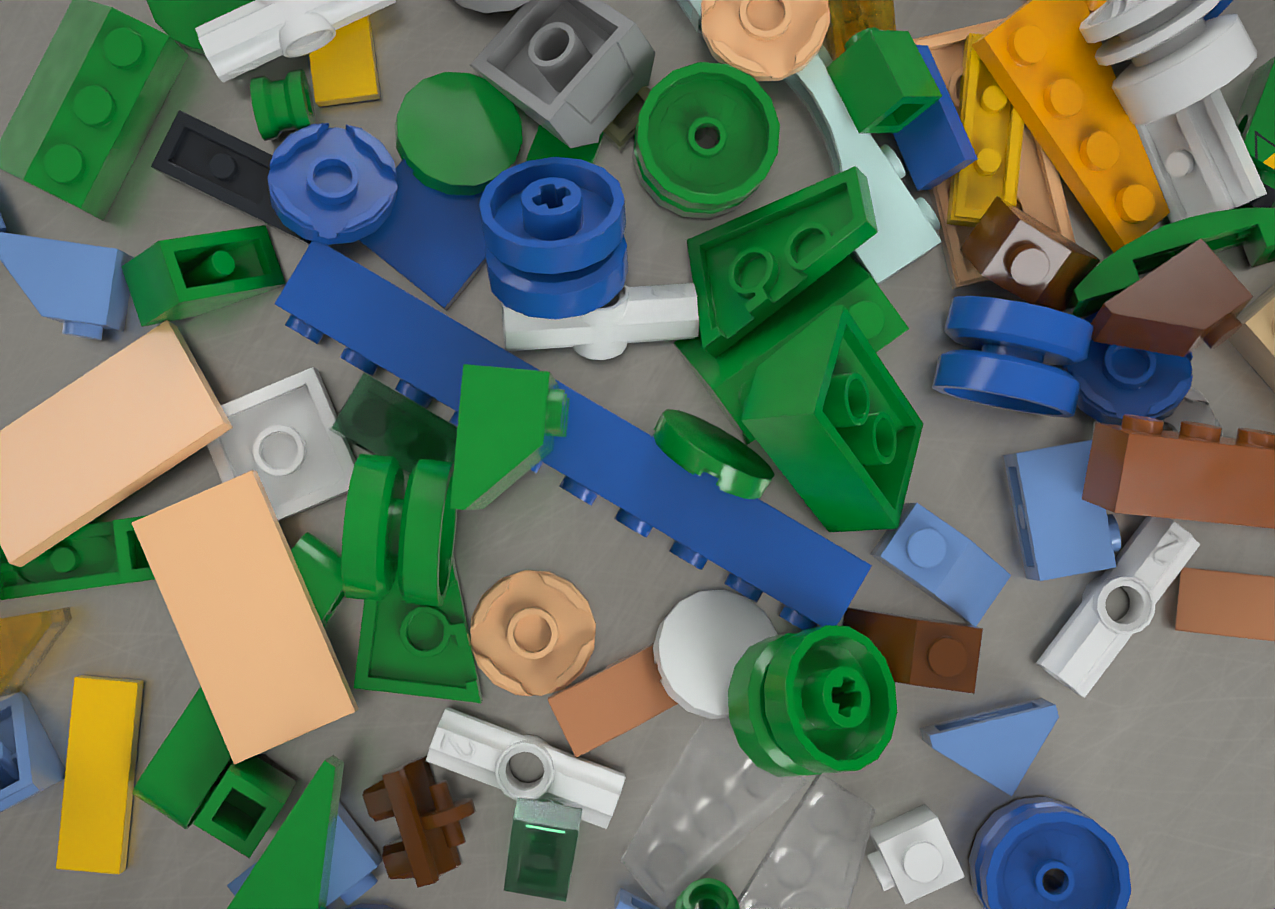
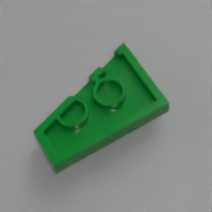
M856 166L687 239L692 280L697 293L702 347L706 352L717 358L878 233L868 180Z
M454 556L452 558L451 573L443 606L405 603L399 589L398 568L392 589L384 600H364L354 679L355 689L482 703L483 698Z

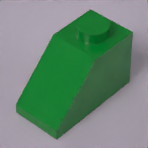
M266 225L160 240L121 266L142 327L160 324L166 320L176 321L196 317L280 288L286 284Z

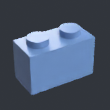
M1092 440L1003 455L1026 579L1044 581L1116 568L1114 552H1119L1121 549V536L1116 518L1113 514L1107 515L1106 509L1082 500Z

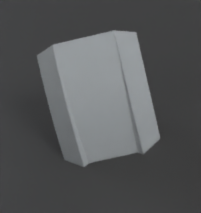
M531 0L522 5L470 66L543 128L568 147L575 148L598 143L602 131L640 88L649 86L656 52L635 22L601 0Z

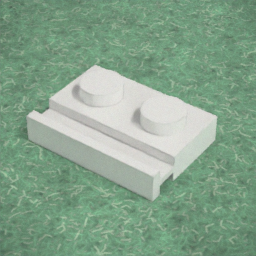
M1220 88L1176 113L1141 125L1135 124L1170 213L1167 216L1171 223L1209 212L1235 209L1267 194Z

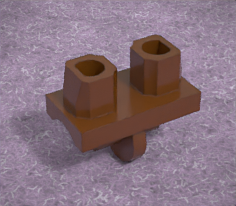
M427 756L410 760L382 775L383 780L365 789L362 794L369 817L373 818L375 822L395 817L402 837L383 846L382 859L388 878H415L417 888L436 883L441 875L461 865L456 846L465 843L466 840L459 820L476 812L471 798L453 802L447 780L435 783L430 764L426 761Z

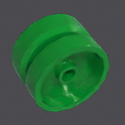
M697 62L673 70L651 89L639 113L635 127L632 159L641 185L658 205L682 217L711 219L735 211L757 191L778 154L780 123L770 96L752 76L728 64ZM707 135L715 143L712 148L705 149L700 147L695 140L700 141Z
M370 454L359 455L349 483L342 535L341 572L342 587L346 598L384 600L392 589L398 568V584L405 603L443 606L451 573L457 521V509H450L454 462L420 459L409 475L405 491L403 468L397 458Z
M820 626L806 629L800 633H786L768 637L750 646L735 665L728 689L729 721L739 747L756 767L776 777H802L820 775L822 773L861 770L878 760L892 739L898 713L896 686L885 657L868 637L849 626Z

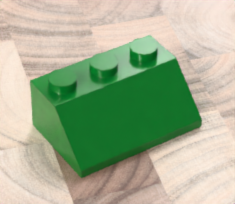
M72 0L0 139V169L104 221L188 54L169 35L111 6L90 0Z
M848 255L717 358L703 349L700 326L698 337H695V339L677 340L673 345L745 445H748L755 438L741 419L743 416V404L750 393L757 367L830 307L844 305L876 353L909 330V327L872 276Z
M844 305L832 306L757 367L750 393L743 404L741 421L829 533L898 529L924 423Z
M463 364L450 509H484L553 451L555 436H567L570 398H567L565 390L559 389L558 383L550 372Z

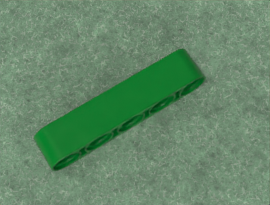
M307 532L299 539L291 552L325 628L345 598L342 587V554ZM201 686L142 773L132 792L133 795L184 829H188L194 823L233 763Z

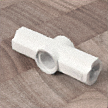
M255 0L195 29L198 34V40L215 73L222 82H226L281 55L287 58H295L314 52L332 41L336 36L337 29L395 3L396 0Z
M624 283L623 289L607 305L582 316L557 320L528 317L505 307L501 302L506 351L573 347L574 351L588 359L606 360L622 354L627 347V343L695 339V337H698L699 332L697 293L694 283L627 287Z
M1147 516L1116 556V568L1107 569L1102 576L1094 578L1086 586L1082 594V603L1036 663L1061 684L1085 698L1132 634L1142 631L1150 624L1155 614V604L1200 544L1193 538L1191 533L1175 521L1168 518ZM1122 587L1128 593L1130 607L1123 618L1113 621L1108 616L1105 608L1106 599L1112 590Z
M446 707L426 758L427 762L499 788L504 794L514 800L524 802L531 800L607 829L626 779V774L582 757L576 758L574 754L550 746L548 742L538 736H523ZM521 752L533 753L543 763V776L531 783L517 780L510 771V758Z

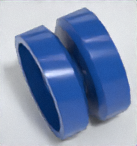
M561 157L525 161L502 171L485 187L479 202L486 245L487 272L492 293L505 307L528 317L557 320L582 316L607 305L623 289L628 274V251L624 237L626 227L625 198L620 182L606 169L582 159Z
M957 296L951 300L944 332L958 344L978 351L951 350L941 354L938 357L932 384L933 389L955 398L1011 411L1070 418L1075 415L1081 383L1069 372L1046 364L1072 365L1087 359L1093 332V326L1088 321L1058 310L1019 301L980 296Z
M1048 797L1017 799L993 812L976 833L969 857L971 885L983 909L1127 908L1131 895L1129 863L1115 837L1071 804ZM1055 868L1053 875L1045 874L1048 870Z

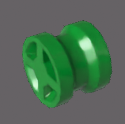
M303 69L289 71L285 79L272 81L265 75L250 79L254 116L259 133L264 141L277 139L282 131L294 129L298 131L311 124H316L312 95Z

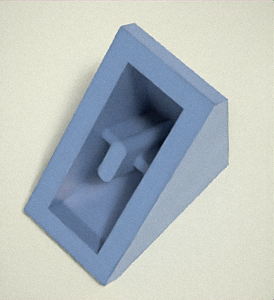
M22 691L0 702V813L65 779V768L29 698Z
M1039 698L921 727L920 732L922 740L934 750L1012 796L1057 722L1059 715L1056 704Z

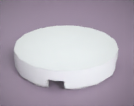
M727 590L699 591L677 603L658 627L653 645L654 663H657L658 671L662 677L660 682L668 696L687 712L709 719L729 717L728 689L735 665L750 646L778 634L767 614L749 598Z

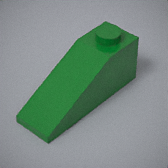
M334 755L324 760L227 909H326L344 768L342 760Z

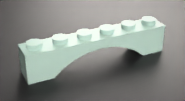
M676 0L697 33L702 34V0ZM822 44L819 53L802 71L783 80L810 112L825 141L834 175L856 166L867 177L878 233L849 255L872 276L879 286L938 246L942 241L936 231L941 228V225L927 201L922 197L914 200L903 184L901 178L906 173L895 152L887 144L879 147L870 133L859 134L826 69L833 60Z

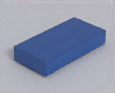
M928 45L916 46L942 97L898 133H893L917 191L931 190L978 160Z

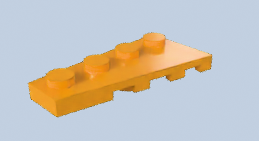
M1028 0L973 43L972 47L1114 253L1126 244L1146 234L1170 213L1136 126L1131 123L1112 89L1113 81L1116 79L1111 65H1099L1095 59L1096 51L1103 45L1102 42L1087 43L1079 30L1081 23L1090 15L1085 0Z

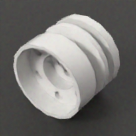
M1107 0L1081 23L1079 30L1087 43H1096L1108 39L1096 51L1095 59L1099 65L1108 66L1129 59L1132 60L1133 63L1112 84V89L1131 123L1141 125L1153 122L1196 103L1229 83L1246 70L1257 58V50L1237 14H1226L1210 20H1204L1203 17L1221 0Z

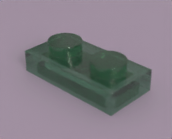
M366 373L360 375L329 428L330 431L372 455L397 458L403 468V473L408 476L420 459L454 462L457 438V427Z
M517 797L512 822L504 891L566 902L583 809L564 806L562 803L551 799L531 800Z

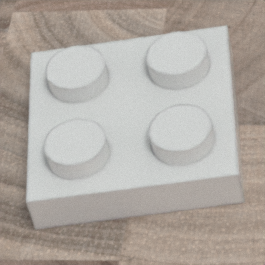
M309 368L221 405L233 428L207 445L221 481L224 483L251 470L257 471L278 522L348 493L356 460L317 368Z

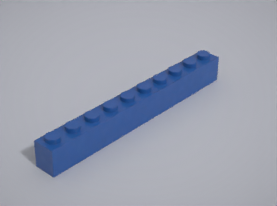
M311 241L275 302V305L291 314L285 326L316 344H319L324 334L346 346L340 355V358L372 377L379 366L401 378L394 390L425 408H428L433 398L455 410L449 422L457 427L463 364L540 371L323 243ZM556 380L559 389L565 390L567 398H570L567 436H555L553 451L530 470L537 473L543 463L565 475L559 487L591 506L598 495L620 507L614 517L615 520L646 538L653 527L675 540L669 551L696 568L702 570L706 562L710 560L729 571L730 574L724 584L756 603L763 592L780 601L785 606L779 616L803 631L816 628L818 625H838L872 565L758 498L744 499L720 490V487L716 485L719 478L704 471L701 476L696 473L694 475L689 473L670 459L656 445L653 436Z

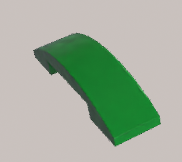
M1240 208L1209 212L1170 223L1140 236L1104 259L1074 289L1065 308L1066 313L1080 318L1099 311L1105 302L1140 280L1138 275L1155 270L1201 238L1214 253L1243 245L1251 268L1275 261V208Z
M146 516L86 524L22 567L9 564L0 546V600L155 580L132 526V522Z

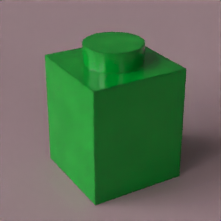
M876 27L862 30L845 43L844 48L846 51L826 67L859 134L898 133L942 97L909 31L879 30Z
M256 756L235 765L232 763L193 825L250 859L285 805L297 781Z

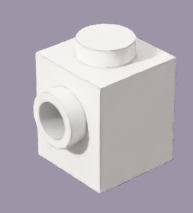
M925 804L868 830L877 851L867 855L872 869L883 891L894 887L905 904L965 877L938 817Z

